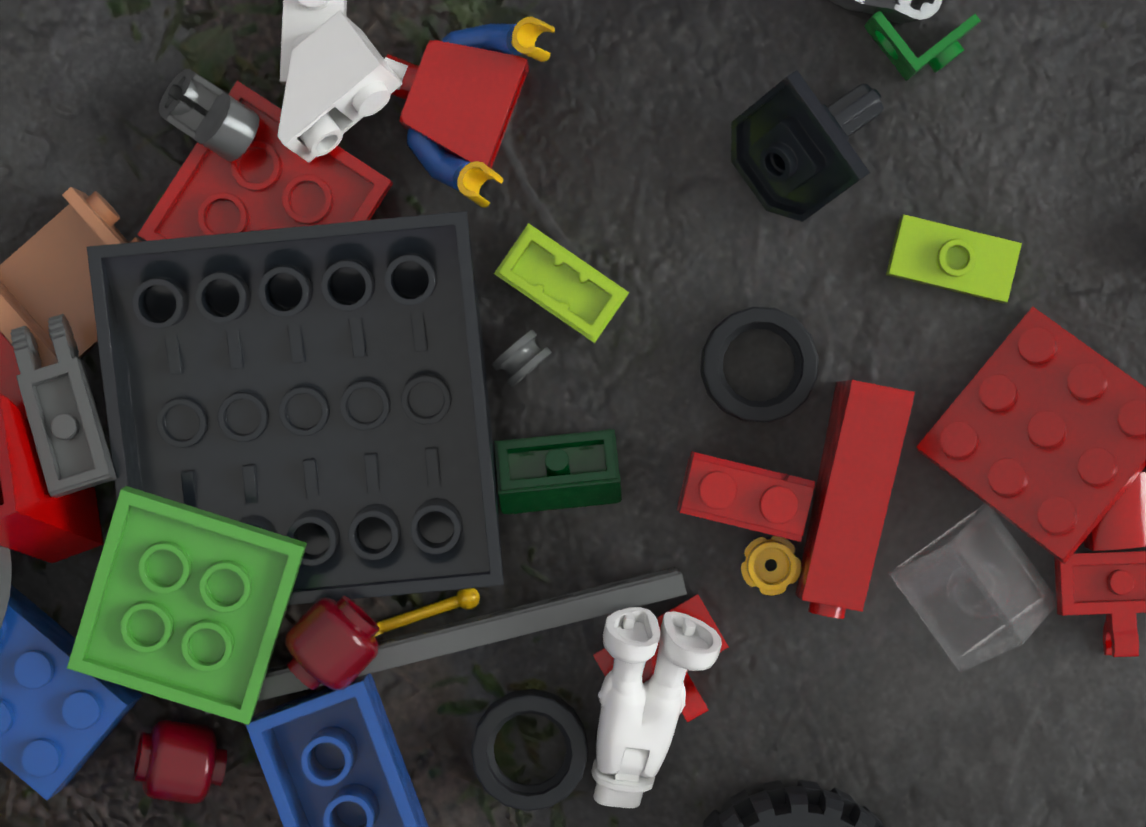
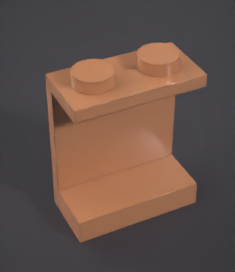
M70 187L62 194L69 205L0 265V332L12 344L11 330L27 326L36 339L42 367L58 363L48 330V318L60 314L66 316L74 334L79 358L83 357L98 343L87 247L141 241L137 237L130 242L127 241L114 226L121 219L120 216L97 191L88 196L86 193Z

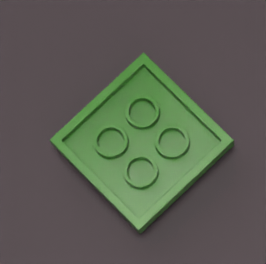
M123 487L119 493L67 669L249 725L256 709L307 543L132 487Z

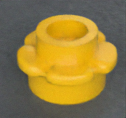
M773 536L771 539L759 537L751 541L744 551L746 560L741 564V573L745 582L751 587H758L764 595L774 596L785 592L787 586L795 583L801 573V561L794 555V545L786 538ZM769 559L776 561V568L772 571L765 568V563Z

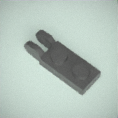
M64 314L48 318L49 335L58 363L42 367L36 339L27 326L12 329L10 333L20 375H17L16 378L48 492L51 497L55 498L117 479L83 360L79 358V351L72 328Z

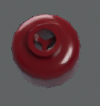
M342 596L339 601L330 598H320L294 624L286 635V646L293 656V659L287 666L297 679L312 690H315L320 684L330 689L344 690L377 656L378 642L375 634L379 631V627L360 606L346 596Z
M161 720L154 725L151 733L142 732L140 735L133 780L142 782L144 793L150 798L198 804L207 796L210 785H222L227 764V749L217 748L215 732L209 726Z

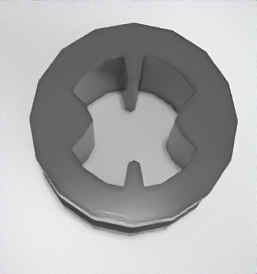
M533 330L522 336L491 364L496 371L503 369L507 372V383L511 388L552 353L548 347L540 348L536 345L535 338L537 334Z

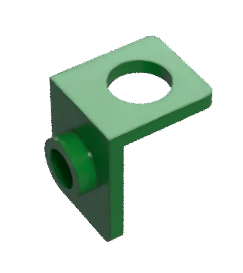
M877 11L872 15L864 27L907 81L927 65L936 73L961 54L965 49L958 40L969 33L981 20L976 14L972 15L919 58L915 56L881 11Z

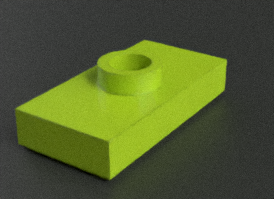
M903 214L899 219L886 275L1004 304L1009 299L1022 243Z
M529 223L494 273L495 276L594 344L629 294L624 288Z

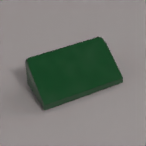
M615 429L494 441L498 495L503 514L616 504L622 500Z

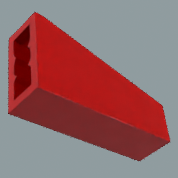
M856 380L836 382L801 562V573L798 578L795 594L801 600L810 602L808 609L810 613L844 619L846 609L863 612L915 394L913 391Z

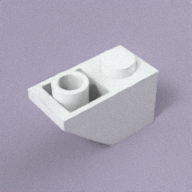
M340 10L291 51L277 137L285 147L308 163L315 157L323 156L335 149L347 130L363 117L380 111L388 103L391 93L403 84L364 32Z

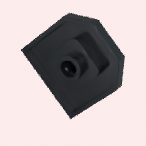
M796 70L731 122V162L766 211L803 222L870 173L848 140L850 135L882 113L884 107L880 100L881 95L869 85L860 84L827 107L825 104L822 105L798 70Z

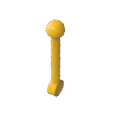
M475 588L460 589L456 596L375 622L379 627V631L375 636L459 607L471 610L479 604L480 594Z

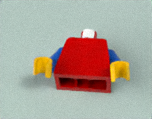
M525 17L517 24L490 23L451 31L442 41L429 40L419 66L389 54L384 59L403 83L391 95L406 100L399 121L403 128L408 130L406 136L407 146L431 178L460 191L464 196L483 208L490 205L488 200L479 195L483 183L491 179L500 184L503 182V178L492 170L529 71L528 59L517 55L524 54L540 62H545L550 58L551 53L535 47L537 37L543 32L555 33V28L534 17Z

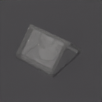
M986 503L889 573L960 672H964L1024 644L1057 605L1055 594L995 511Z

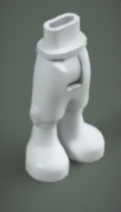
M629 607L618 610L608 616L603 631V644L605 649L614 658L613 669L606 675L601 690L598 693L601 711L597 731L596 759L591 769L592 776L596 781L593 795L594 800L604 806L637 808L641 803L643 792L651 790L653 787L655 776L672 742L679 714H681L686 706V691L683 681L687 670L699 671L711 668L717 660L722 646L721 637L717 631L692 616L675 611L666 612L660 630L658 620L650 610L642 607ZM659 642L654 674L648 681L643 683L642 674L646 661L655 655Z

